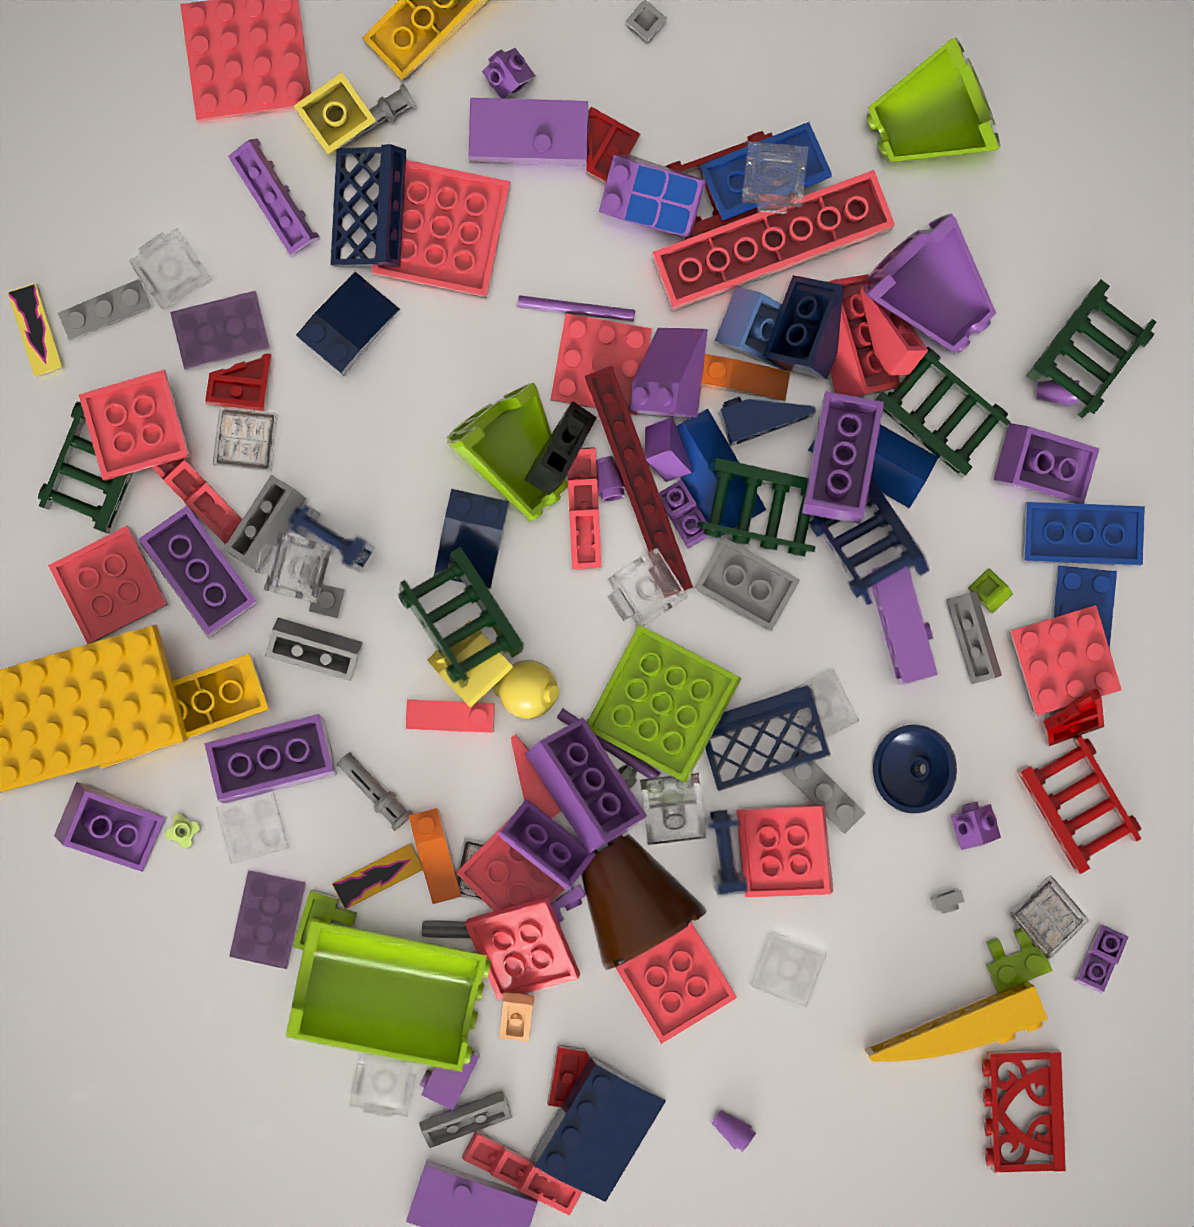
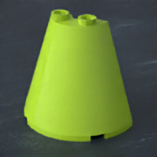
M956 37L946 42L868 107L870 111L867 114L869 125L873 131L878 129L882 138L878 142L880 152L884 158L888 157L890 162L995 151L1001 147L999 135L997 132L994 133L992 128L996 124L983 88L970 59H964L962 52H965L964 48Z
M534 382L504 395L505 399L499 400L493 405L490 403L458 425L447 437L449 447L515 506L528 521L535 520L543 514L542 509L545 506H550L560 500L561 496L559 494L568 487L565 477L564 481L550 495H547L524 480L536 457L551 435Z

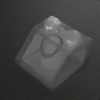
M699 772L692 773L687 783L673 776L640 779L643 810L647 815L645 826L648 845L706 838Z

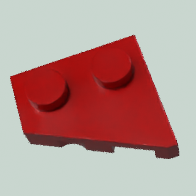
M590 107L586 173L606 183L613 156L630 155L640 137V133Z
M264 354L262 358L247 363L243 361L234 364L229 369L222 368L209 373L205 398L206 404L265 411L272 355Z
M1098 688L1090 691L1043 722L1045 738L1049 746L1105 727L1102 697Z
M557 1045L547 1100L548 1106L561 1107L589 1061L588 1052L585 1049Z

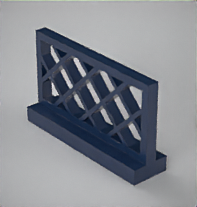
M384 144L381 147L336 149L330 265H386L389 267H400L407 149L392 144ZM381 154L380 166L374 172L367 163L374 155ZM353 155L357 159L358 164L349 173L345 168L346 156ZM364 168L370 175V178L360 187L354 178ZM376 182L379 186V195L372 201L366 192ZM351 183L357 192L347 202L344 198V189ZM362 197L369 206L359 216L353 207ZM374 211L377 215V225L370 230L365 224V220ZM349 212L356 221L346 231L342 227V219ZM361 227L367 236L357 245L351 236ZM371 241L376 245L375 258H368L363 252ZM348 242L354 251L347 259H340L341 247Z
M806 685L723 713L710 739L719 736L730 739L724 754L721 755L713 750L711 740H709L705 747L718 791L831 755L815 703L816 698L813 689ZM810 707L812 719L807 728L793 721L799 710ZM791 713L789 718L784 717V715ZM777 717L786 721L779 737L765 731L770 720ZM763 722L761 728L756 726V724ZM814 724H815L817 733L811 731L812 728H813V726H814ZM791 725L805 731L797 747L783 740ZM752 727L758 730L751 746L737 740L743 728ZM735 731L733 737L728 735V733ZM763 734L777 740L769 756L755 749ZM809 734L819 739L821 751L810 754L802 750ZM735 742L749 749L741 765L727 758ZM781 743L795 750L790 760L783 763L774 759ZM753 752L766 758L762 769L755 772L746 768ZM799 752L805 755L797 758ZM715 756L721 758L718 764ZM725 761L739 768L733 779L722 782L720 770ZM771 761L777 764L769 767ZM743 770L749 773L741 776Z

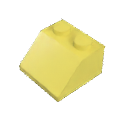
M342 72L294 105L303 122L328 155L376 122Z
M479 630L451 647L450 650L458 663L492 644V642ZM437 649L427 659L438 674L470 708L513 668L512 664L500 652L466 673L469 678L468 684L461 688L458 682L453 683L447 675L445 668L448 666Z

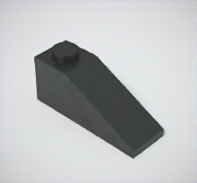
M572 401L536 457L524 480L550 495L564 481L597 417Z

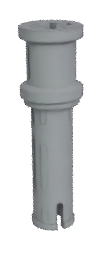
M404 83L400 85L399 90L386 98H378V104L369 109L376 122L339 148H342L386 120L394 121L396 115L409 107H417Z
M351 752L346 754L337 763V766L375 804L373 806L375 808L374 811L381 813L392 824L391 828L393 831H396L409 819L408 815L413 814L411 810L407 811L395 799L396 794L394 792H387L352 756Z

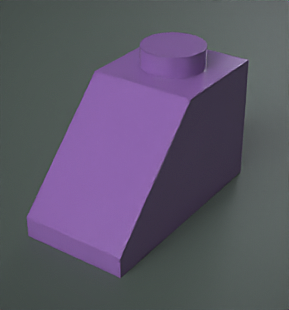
M472 1052L470 1063L463 1065L462 1072L434 1067L433 1071L427 1069L419 1084L424 1087L421 1095L453 1111L479 1059L480 1053Z

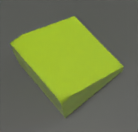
M990 568L968 587L971 592L977 591L979 601L991 613H994L1013 595L1009 586Z

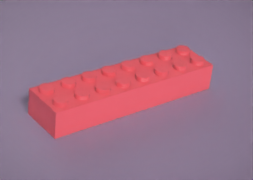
M875 170L653 251L652 259L672 311L732 290L736 286L740 287L891 231L895 224Z

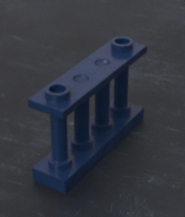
M872 477L870 478L866 506L868 509L872 506L876 512L873 513V517L835 538L828 528L841 520L811 515L813 520L809 522L816 537L823 536L851 580L848 582V585L856 598L861 596L867 606L873 603L867 589L905 567L908 569L914 567L919 576L930 571L923 552ZM879 526L881 528L885 526L888 528L889 532L886 533L887 536L849 558L846 557L841 549ZM900 546L903 551L900 553V557L865 577L860 578L855 571V567L887 549Z
M304 504L302 509L297 507L288 521L292 524L289 530L304 538L307 537L309 532L315 534L340 550V554L343 556L340 562L361 572L373 553L374 546L358 536L355 537L354 541L344 539L317 522L321 513Z
M727 810L710 812V817L704 818L708 829H715L721 870H718L719 876H712L714 889L718 896L749 892L747 879L742 872L738 873L735 868L730 826L739 825V820L734 814L728 813Z

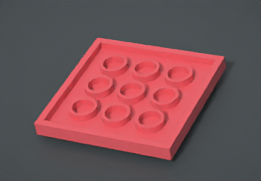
M207 0L180 4L197 122L292 109L295 104L311 94L299 0Z
M406 160L400 267L375 265L372 266L371 273L487 297L510 181Z

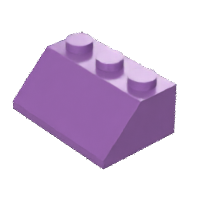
M527 799L498 834L501 839L567 891L572 888L596 855L594 852L589 854L579 840Z

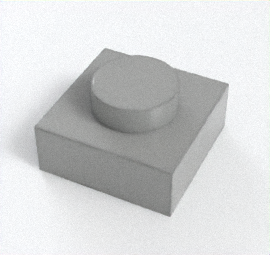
M643 0L625 23L648 42L665 23L667 17L647 0Z
M315 583L309 611L338 618L345 590Z
M954 889L930 897L933 909H941L942 913L959 909L958 904L965 902L960 889Z

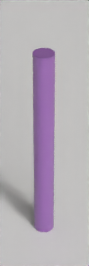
M521 295L518 298V307L627 321H634L635 316L634 309Z
M563 708L556 717L566 725L579 720V718ZM595 735L604 750L651 781L655 782L661 772L638 757Z

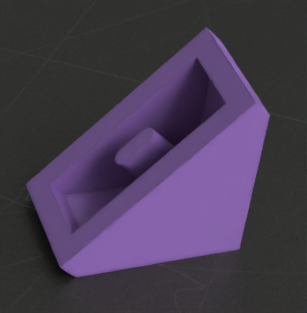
M673 417L645 427V460L666 482L694 472Z

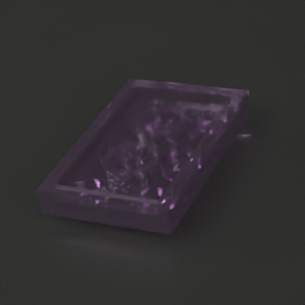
M256 291L170 312L185 370L271 349Z
M248 870L229 957L288 969L307 882Z

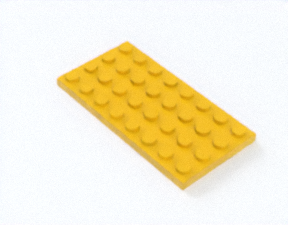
M157 625L134 630L0 670V793L188 741Z

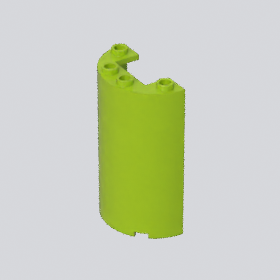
M310 920L286 1037L462 1072L463 1065L470 1063L472 1047L468 1046L469 1029H474L478 1012H474L473 1008L475 1000H481L484 983H481L482 977L488 978L491 960L486 959L487 955Z

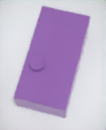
M470 98L468 155L470 162L587 166L588 101Z
M825 391L802 513L851 523H861L866 507L884 402Z
M188 505L139 538L143 549L207 638L213 636L256 605L254 597Z
M881 567L871 569L867 573L870 574ZM905 567L871 586L897 684H906L938 675L929 640L933 639L929 622H923L910 570Z
M320 714L204 743L217 799L223 804L337 775L324 718Z
M584 717L542 739L525 754L589 854L632 829L647 817Z
M426 1160L406 1222L420 1227H530L538 1200L518 1190Z

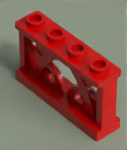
M1058 1049L988 1051L987 1059H982L983 1077L988 1078V1088L983 1089L984 1106H989V1118H984L985 1136H990V1148H985L986 1166H991V1170L994 1173L1066 1171L1061 1052ZM1046 1059V1066L1027 1073L1021 1060ZM1012 1062L1018 1066L1022 1076L1017 1079L1013 1072L1007 1070L1010 1075L1009 1079L1002 1081L998 1076V1070L1003 1063ZM1034 1083L1036 1090L1040 1085L1045 1086V1094L1040 1097L1036 1096L1030 1084ZM997 1087L1005 1090L999 1101ZM1023 1089L1026 1090L1032 1101L1048 1109L1047 1114L1036 1117L1030 1123L1027 1134L1022 1132L1006 1114V1110L1013 1099ZM999 1122L1007 1131V1133H1004L1000 1136ZM1040 1124L1045 1125L1047 1133L1039 1135L1037 1131L1036 1139L1032 1138L1035 1128ZM1006 1142L1011 1143L1012 1149L1010 1153L1018 1149L1019 1142L1024 1145V1149L1018 1159L1008 1161L1001 1154L1002 1145ZM1030 1149L1049 1154V1161L1026 1160Z

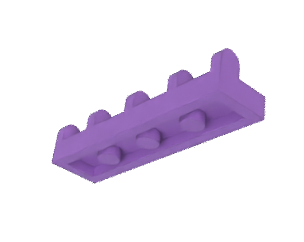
M258 138L250 139L228 157L289 254H295L307 244L318 240L320 236L317 232H312L304 219L306 214L303 210L297 208L288 193L290 192L287 185L283 186L273 170L274 163L272 160L268 161L259 147L261 143Z

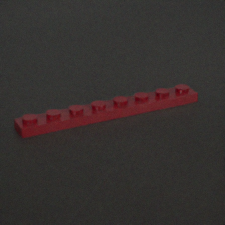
M613 366L585 375L665 597L693 588L649 464L645 460L642 445Z

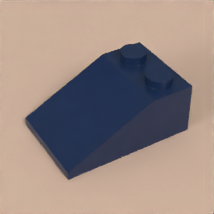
M354 272L311 316L296 336L341 375L345 376L399 312L400 308L357 272Z
M793 275L762 357L779 369L827 379L838 350L844 287L841 284Z
M739 396L725 401L718 415L729 445L732 447L811 418L817 411L815 406L755 399L742 401Z
M451 489L434 575L448 568L450 552L461 547L486 587L491 589L510 502ZM454 577L453 579H451L452 581L463 583L461 578L456 579Z

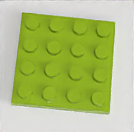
M638 625L587 724L593 733L600 738L687 783L742 678Z

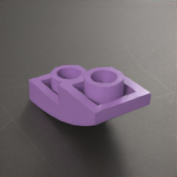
M682 479L659 492L665 511L687 548L709 537L703 535L704 529L696 528L698 522H706Z
M581 884L570 889L551 904L558 922L564 920L560 908L565 906L568 911L582 904L581 898L585 897V892Z
M1100 925L1075 981L1103 993L1114 966L1120 960L1128 936L1107 926Z

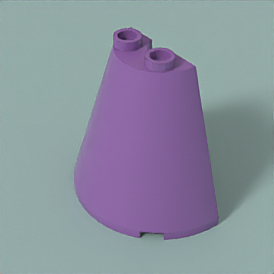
M947 214L929 223L931 229L917 230L894 248L869 275L868 278L871 284L866 283L863 291L869 298L953 353H959L970 344L969 336L974 331L980 333L991 324L990 319L996 314V311L956 218L953 214Z

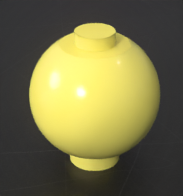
M523 660L512 665L513 668L494 685V693L500 697L506 710L514 716L523 719H533L544 715L552 708L559 696V688L552 671L544 664L534 660Z

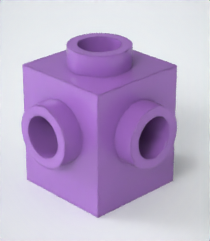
M516 48L507 52L501 49L494 53L488 59L490 64L482 71L489 84L500 98L503 99L519 93L536 76Z
M978 802L969 803L961 806L962 812L951 816L961 850L985 845L1001 838L997 819L991 804L979 806Z

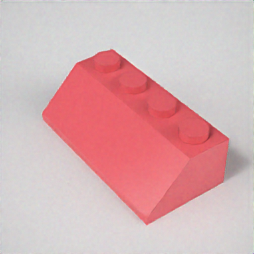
M869 274L828 281L841 284L844 287L838 350L830 370L834 391L838 394L859 398L895 389L900 384L898 375H889L882 368L880 361L873 351L860 294L861 288L866 283L871 284L868 278Z

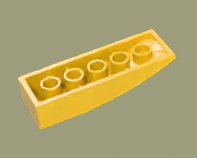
M398 0L362 39L401 80H405L489 0Z
M250 654L172 681L188 739L269 710ZM156 750L116 760L99 766L100 769L108 768Z
M1027 981L1000 993L997 992L864 1050L871 1062L936 1058L965 1052L999 1041V1044L1009 1042L1016 1038L1015 1033L1026 1029L1027 1032H1031L1043 1026L1042 1022L1047 1020L1048 1016L1035 986Z

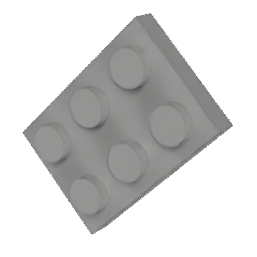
M723 536L694 588L772 631L800 579Z

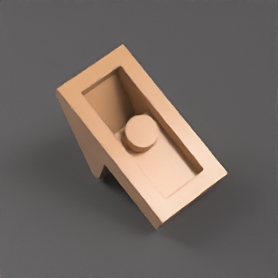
M504 992L499 1038L529 1042L534 996Z

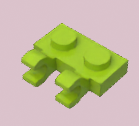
M310 890L293 947L300 950L304 949L310 920L330 924L335 920L352 926L355 923L357 912L338 908L339 898Z
M1023 927L1013 931L1021 950L1005 956L1004 949L998 938L986 942L994 960L987 963L986 967L998 993L1053 971L1047 955L1037 944H1032L1030 935Z

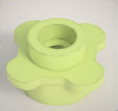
M176 814L173 816V824L170 829L165 831V837L167 840H174L180 843L182 848H188L192 845L191 839L195 833L199 832L200 826L195 821L191 822L185 819L183 814ZM181 828L185 829L184 834L180 833Z

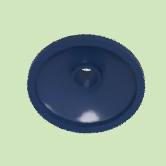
M924 725L902 726L890 732L880 743L873 761L874 781L880 795L895 809L906 813H925L940 806L952 792L957 777L956 757L949 742L938 731ZM922 764L926 766V772L924 774H922L920 771V766Z

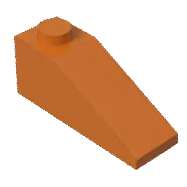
M705 354L701 387L785 401L790 372L737 359Z
M438 808L408 815L432 903L436 904L462 897L441 812Z

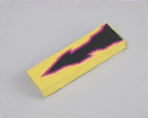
M34 283L7 292L34 376L37 377L64 368L37 284Z

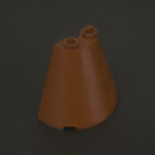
M630 834L624 837L623 835L618 836L607 843L608 847L599 852L597 849L593 851L596 855L581 874L600 957L605 970L618 966V963L622 960L627 962L688 927V922L693 919L694 921L698 920L707 912L705 906Z

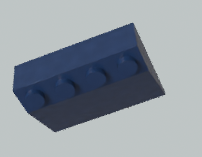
M590 1057L530 1159L536 1168L555 1179L606 1202L666 1100Z

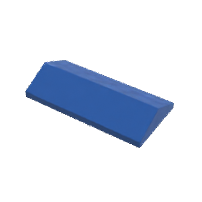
M709 409L700 412L697 418L691 417L677 425V429L694 471L680 478L696 502L706 522L709 523L718 478L715 477L716 472L708 470L710 458H720L738 463L739 461ZM733 476V480L729 481L721 526L734 529L738 526L746 488L744 478ZM757 493L751 519L767 510Z
M880 424L871 477L884 495L910 508L939 457ZM815 438L808 449L811 453H813Z

